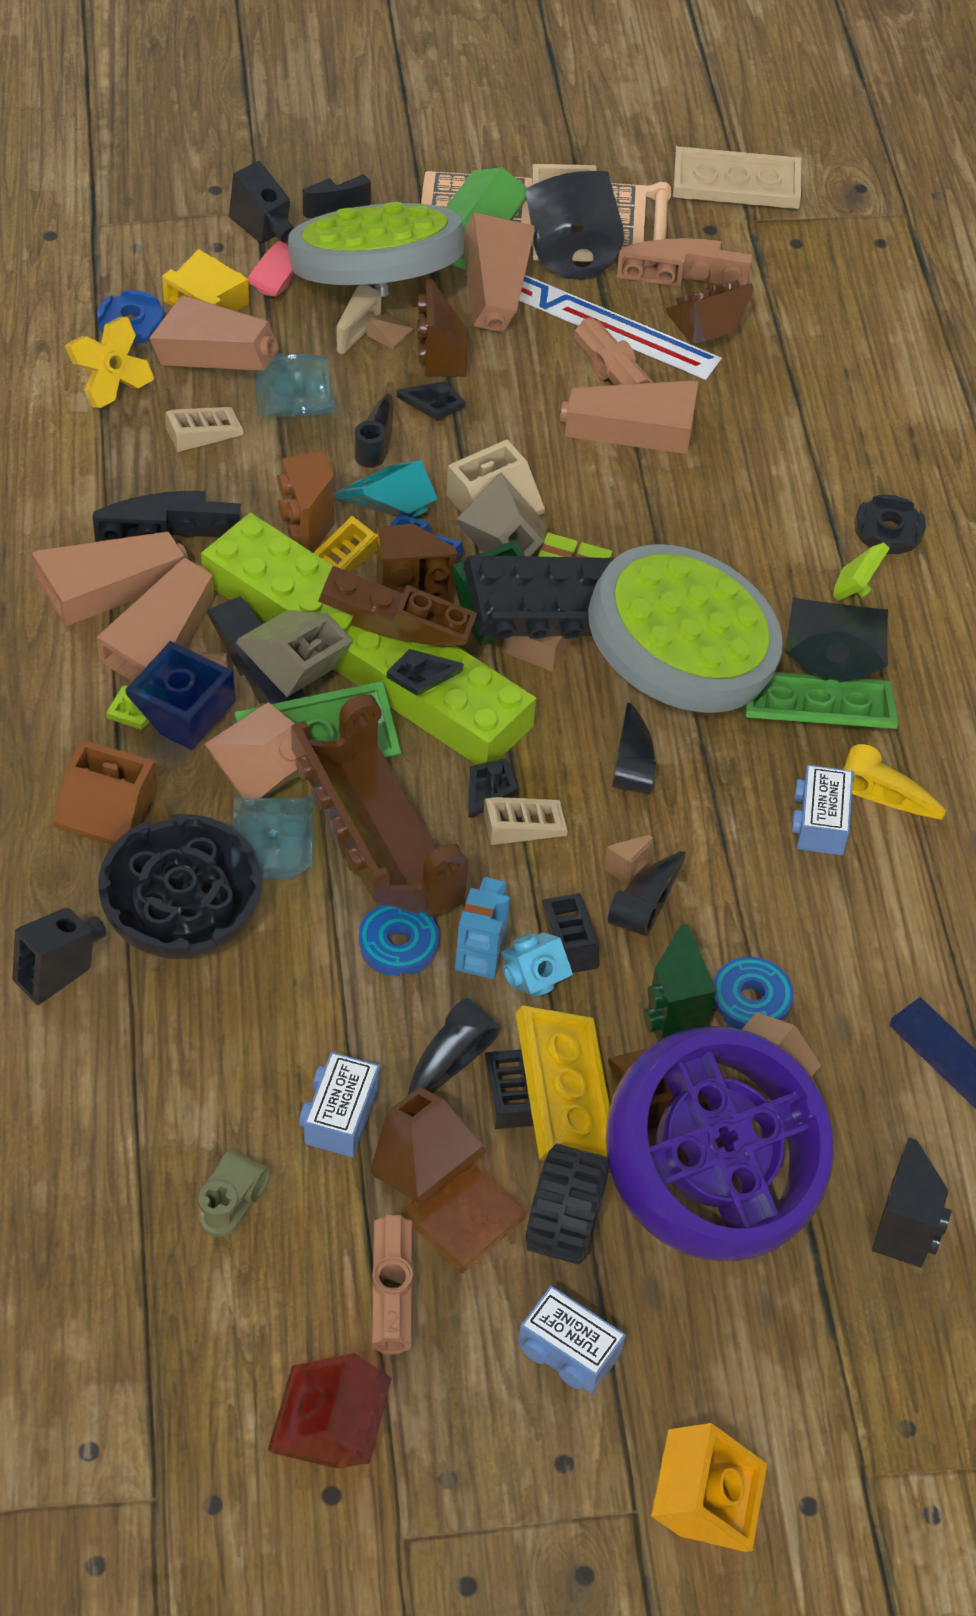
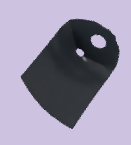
M608 171L565 173L548 178L525 189L531 225H534L535 229L533 236L534 248L538 259L544 266L561 277L582 281L592 279L612 264L622 248L624 231ZM577 223L583 224L581 231L573 232L571 230L572 225ZM580 249H587L593 254L592 263L586 267H578L572 261L574 253Z
M793 597L785 653L808 671L825 681L836 680L842 683L876 672L888 666V609L843 605Z

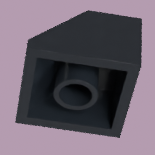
M908 1137L892 1180L871 1251L922 1268L928 1253L936 1255L942 1235L946 1232L952 1210L944 1207L949 1190L915 1139Z

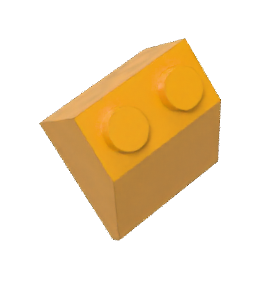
M712 1423L668 1429L651 1517L680 1537L742 1552H752L767 1463Z

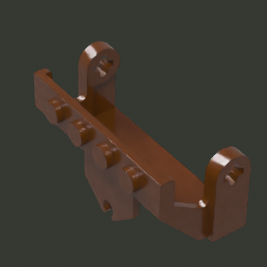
M362 694L351 698L343 705L339 714V740L337 741L309 740V727L305 721L291 725L292 751L296 757L297 771L303 781L308 780L310 782L314 803L319 811L325 810L329 817V829L334 840L339 844L342 857L346 858L349 870L362 878L373 900L417 914L425 911L428 917L464 904L468 869L467 858L461 847L457 844H447L437 849L378 747V721L381 718L382 711L375 697L370 694Z

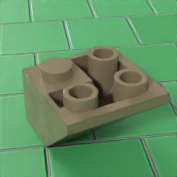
M502 473L498 474L455 519V522L482 552L515 540L524 555L531 556L544 542L548 525Z

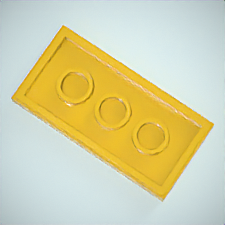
M522 1005L516 1012V1020L539 1160L545 1161L549 1150L556 1143L607 1157L606 1124L610 1103L594 1018Z

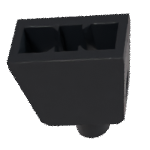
M260 161L233 173L229 217L259 243H265L274 237H277L283 243L287 242L288 236L294 227L288 221L290 199Z
M63 908L15 929L12 980L37 1006L88 971L91 966L93 943L106 937L107 934L103 922L97 916H92L82 921L71 909Z

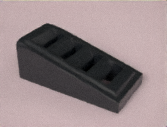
M577 893L541 900L549 934L560 937L572 973L598 968L600 965L599 944L581 894ZM576 912V914L560 917L555 916L564 913Z
M522 1050L485 1052L484 1058L495 1129L534 1126ZM518 1062L519 1066L496 1068V1064ZM520 1074L521 1077L517 1079L499 1080L498 1076ZM522 1087V1091L501 1092L503 1088ZM524 1099V1103L506 1105L503 1103V1101Z

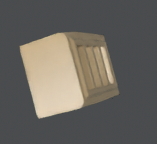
M358 285L337 325L338 353H345L367 332V319L369 317L381 315L380 291L368 285Z
M232 407L176 409L165 412L166 430L177 452L243 435V429ZM228 420L230 425H223L221 421Z
M503 797L486 798L484 800L483 815L490 845L567 836L568 830L560 800ZM552 813L554 823H547L545 814ZM537 815L538 823H532L530 816ZM522 817L523 822H517L516 818Z

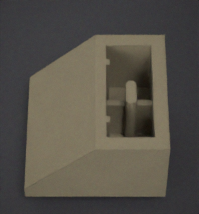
M287 610L241 636L236 643L288 697L333 670L353 640L328 614Z

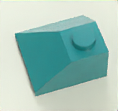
M421 460L389 465L334 492L336 500L393 516L407 514V516L412 518L428 511L426 505L438 499Z

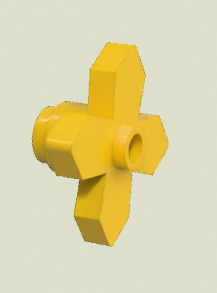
M118 317L105 324L101 343L88 336H81L65 345L72 364L84 367L90 375L84 391L93 408H101L116 400L119 381L131 388H140L154 380L147 360L127 355L136 336L128 317Z

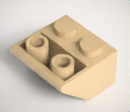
M508 439L448 465L446 495L461 513L500 473L505 476L538 515L544 513L545 508L528 462Z

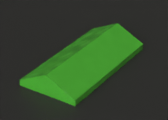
M503 168L473 170L446 208L456 212L461 217L463 230L473 213L512 221L527 200L525 189L528 187ZM464 252L457 261L451 264L452 266L466 270Z
M774 672L771 680L758 696L742 706V713L747 718L894 729L898 727L892 683L885 680L858 678L839 683L836 680L825 681L816 675Z
M383 681L271 704L295 724L305 721L309 727V740L337 741L339 740V714L343 705L355 696L370 694L375 697L382 711L381 718L378 721V747L385 759L401 755ZM260 707L234 712L235 723Z

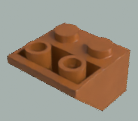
M324 450L282 458V474L277 475L281 496H283V499L278 500V509L282 521L288 520V536L312 553H314L334 526V474Z
M81 739L65 769L53 819V827L113 845L123 834L140 824L157 791L155 761Z

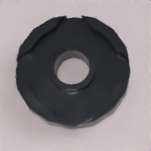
M896 495L874 496L872 501L863 502L856 513L854 521L855 532L862 543L871 548L884 542L890 548L887 554H902L912 551L921 543L926 529L925 516L920 510L919 513L914 508V503ZM892 521L898 526H887L883 522Z

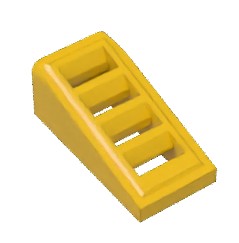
M351 516L314 554L335 567L351 572L377 552V534L354 516ZM353 539L359 542L357 546L351 543ZM345 547L350 553L346 555L340 549ZM334 554L341 561L337 564L329 557Z

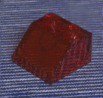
M355 1353L293 1365L268 1450L273 1454L337 1469L369 1464L375 1449L376 1437L382 1414L386 1407L392 1378Z

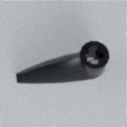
M389 393L385 394L377 402L367 421L361 422L355 428V460L359 465L366 468L378 467L386 459L393 423V399Z
M627 702L612 787L650 795L656 768L653 742L639 712L632 704Z
M679 851L654 863L641 872L624 891L618 890L610 906L608 923L647 936L684 863L686 852Z
M469 998L457 1003L447 1015L445 1025L422 1054L414 1071L408 1095L418 1087L431 1093L440 1088L494 1042L499 1034L500 1024Z

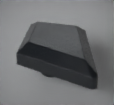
M446 381L397 390V398L435 420L465 408V401Z
M409 649L386 672V678L418 696L463 672L464 664Z
M507 758L470 766L469 818L484 812V800L486 798H510L518 793V786Z

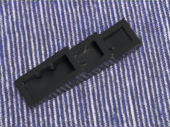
M241 596L207 610V614L239 675H245L259 703L264 702L266 704L269 702L270 704L307 697L302 688L286 697L236 643L238 638L262 625Z

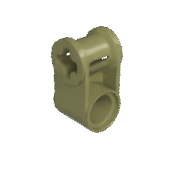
M233 1149L228 1150L198 1194V1205L201 1209L200 1225L203 1231L213 1237L230 1235L237 1228L252 1204L264 1192L270 1178V1168Z

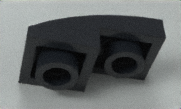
M364 174L339 185H336L329 178L303 189V215L306 218H315L343 208L371 205V181Z

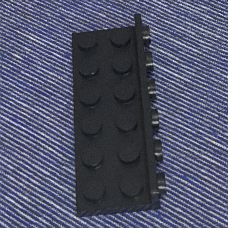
M469 555L463 564L473 609L477 613L476 623L479 636H494L497 639H507L512 636H528L531 639H541L546 636H562L564 639L592 636L588 619L590 600L597 581L615 558Z

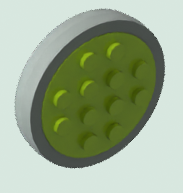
M389 202L386 204L343 208L312 218L295 227L288 236L289 258L293 272L301 278L334 285L375 284V289L381 292V297L389 295L387 282L426 275L443 269L457 261L464 252V231L461 217L456 212L435 205Z
M658 544L639 546L625 551L617 556L605 569L597 581L588 609L590 630L598 649L619 675L643 693L677 708L706 713L725 712L740 708L755 699L771 680L780 661L783 647L782 633L777 617L767 600L745 577L730 566L692 549Z

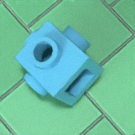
M544 932L538 935L527 934L515 939L513 947L501 952L506 964L503 966V973L508 984L512 988L532 996H540L554 989L553 984L573 975L561 939Z

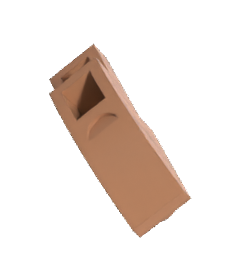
M678 238L646 241L621 248L616 277L681 287L682 279L715 284H725L738 280L741 286L748 283L752 254L720 250L721 241Z

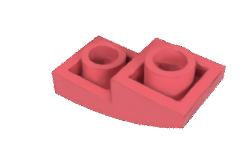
M281 241L276 242L264 254L248 276V284L255 286L258 292L276 297L288 288L291 277L295 274L289 258L288 244Z

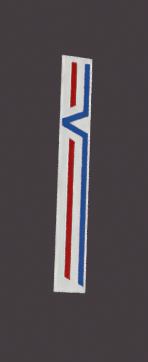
M527 275L524 276L519 301L578 326L582 320L593 317L595 320L600 321L617 342L624 340L630 344L632 349L706 380L722 359L719 356Z

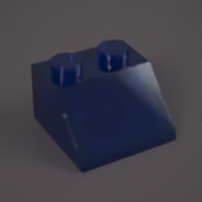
M169 641L125 689L128 698L160 735L190 750L197 746L236 701L232 670L172 641Z

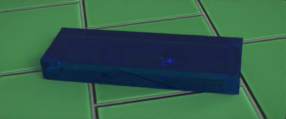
M919 997L893 1016L889 1026L976 1109V1049L928 1003Z

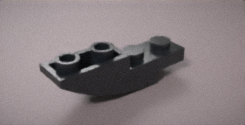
M172 491L148 494L113 503L93 512L95 542L169 532L170 535L220 538L242 520L241 503L207 502L206 491Z

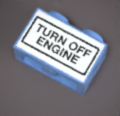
M807 765L804 779L796 780L794 802L800 803V810H794L791 833L798 834L797 849L843 856L850 830L853 771Z
M331 1052L326 1067L319 1066L313 1081V1090L316 1093L313 1101H306L301 1111L299 1126L304 1127L306 1145L354 1157L379 1089L380 1065Z
M550 1286L520 1326L518 1345L532 1361L538 1364L546 1363L558 1371L562 1380L575 1389L583 1388L593 1394L622 1354L626 1334L553 1286Z

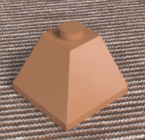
M269 702L204 744L248 808L299 775L291 741V725L295 723Z

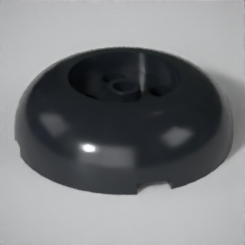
M175 814L171 815L172 820L150 825L148 821L143 822L123 834L113 844L100 868L98 879L99 897L102 909L110 925L133 947L162 958L188 959L200 957L220 950L230 944L250 924L261 899L262 870L251 844L229 825L205 816ZM212 884L208 894L202 892L201 888L204 885ZM187 913L195 914L192 917H184L183 915Z

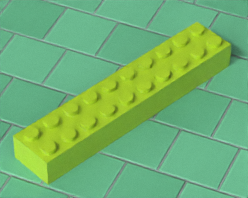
M251 512L201 552L202 566L213 574L214 590L228 600L241 596L256 617L263 623L268 622L287 610L328 614L353 640L333 670L357 686L383 681L390 708L474 764L478 765L499 760L534 726L536 697L457 646L413 643L375 634L350 625L353 615L318 602L333 565ZM409 649L464 664L463 672L418 696L386 678V672Z

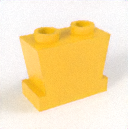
M199 249L177 272L171 269L162 276L164 302L172 307L181 296L194 298L233 311H238L249 305L248 278Z

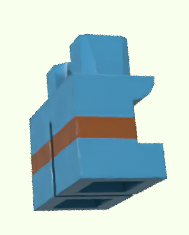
M486 877L483 878L480 890L470 888L458 927L456 971L495 979L500 946L504 944L507 932L510 897L505 896L506 882Z

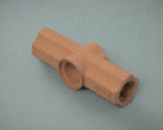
M589 317L582 320L581 324L574 330V339L591 357L593 370L601 380L610 379L614 385L654 383L636 363L635 354L630 344L624 340L617 342L599 320Z
M385 1215L381 1219L374 1220L372 1350H377L387 1355H399L403 1351L411 1350L412 1220H407L401 1215ZM388 1280H396L402 1285L398 1288H387L382 1283Z

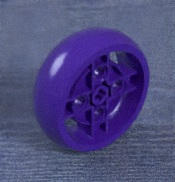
M725 1026L692 1028L674 1033L650 1046L636 1059L619 1082L611 1101L606 1124V1151L609 1169L614 1185L627 1209L650 1234L662 1243L681 1253L704 1260L740 1261L767 1254L782 1246L794 1237L813 1217L822 1202L832 1173L834 1159L833 1130L827 1107L816 1084L802 1065L780 1046L757 1034ZM717 1063L735 1069L747 1076L764 1091L771 1101L768 1102L758 1091L747 1084L723 1078ZM665 1077L673 1098L660 1118L656 1134V1145L649 1147L647 1133L649 1107L657 1085ZM698 1093L705 1096L708 1100V1110H705L699 1104ZM752 1120H755L760 1125L762 1130L761 1137L753 1131ZM720 1138L724 1147L718 1148L715 1144V1139ZM787 1139L789 1145L788 1178L781 1198L775 1206L768 1186L779 1171L784 1153V1140ZM678 1148L686 1152L689 1160L688 1166L683 1165L679 1161L677 1156ZM732 1174L741 1181V1193L735 1190L732 1185ZM672 1184L681 1194L694 1202L717 1207L725 1227L708 1222L693 1214L671 1194L666 1185Z

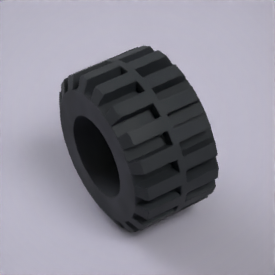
M558 1143L549 1150L539 1177L525 1236L527 1251L577 1265L585 1259L595 1230L608 1178L609 1164L607 1157Z

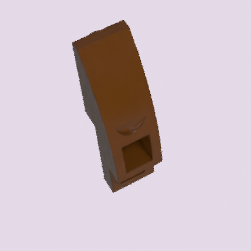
M332 566L318 600L320 603L353 615L350 624L352 626L389 638L428 645H465L477 615L476 612L409 585L406 586L402 594L335 566Z

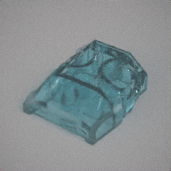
M299 353L289 356L275 354L264 371L256 370L255 396L258 416L262 418H267L268 416L297 417L333 412L336 407V400H332L328 377L329 357Z
M234 796L232 828L245 837L255 850L256 859L262 870V879H293L312 866V796H305V798H242V796ZM232 847V866L235 867L239 860V851Z

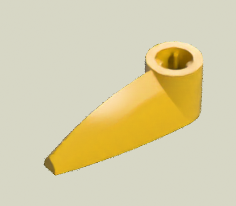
M857 744L849 750L843 770L853 771L852 794L902 811L939 820L943 819L946 809L915 781L883 764L881 753L876 748L866 744Z

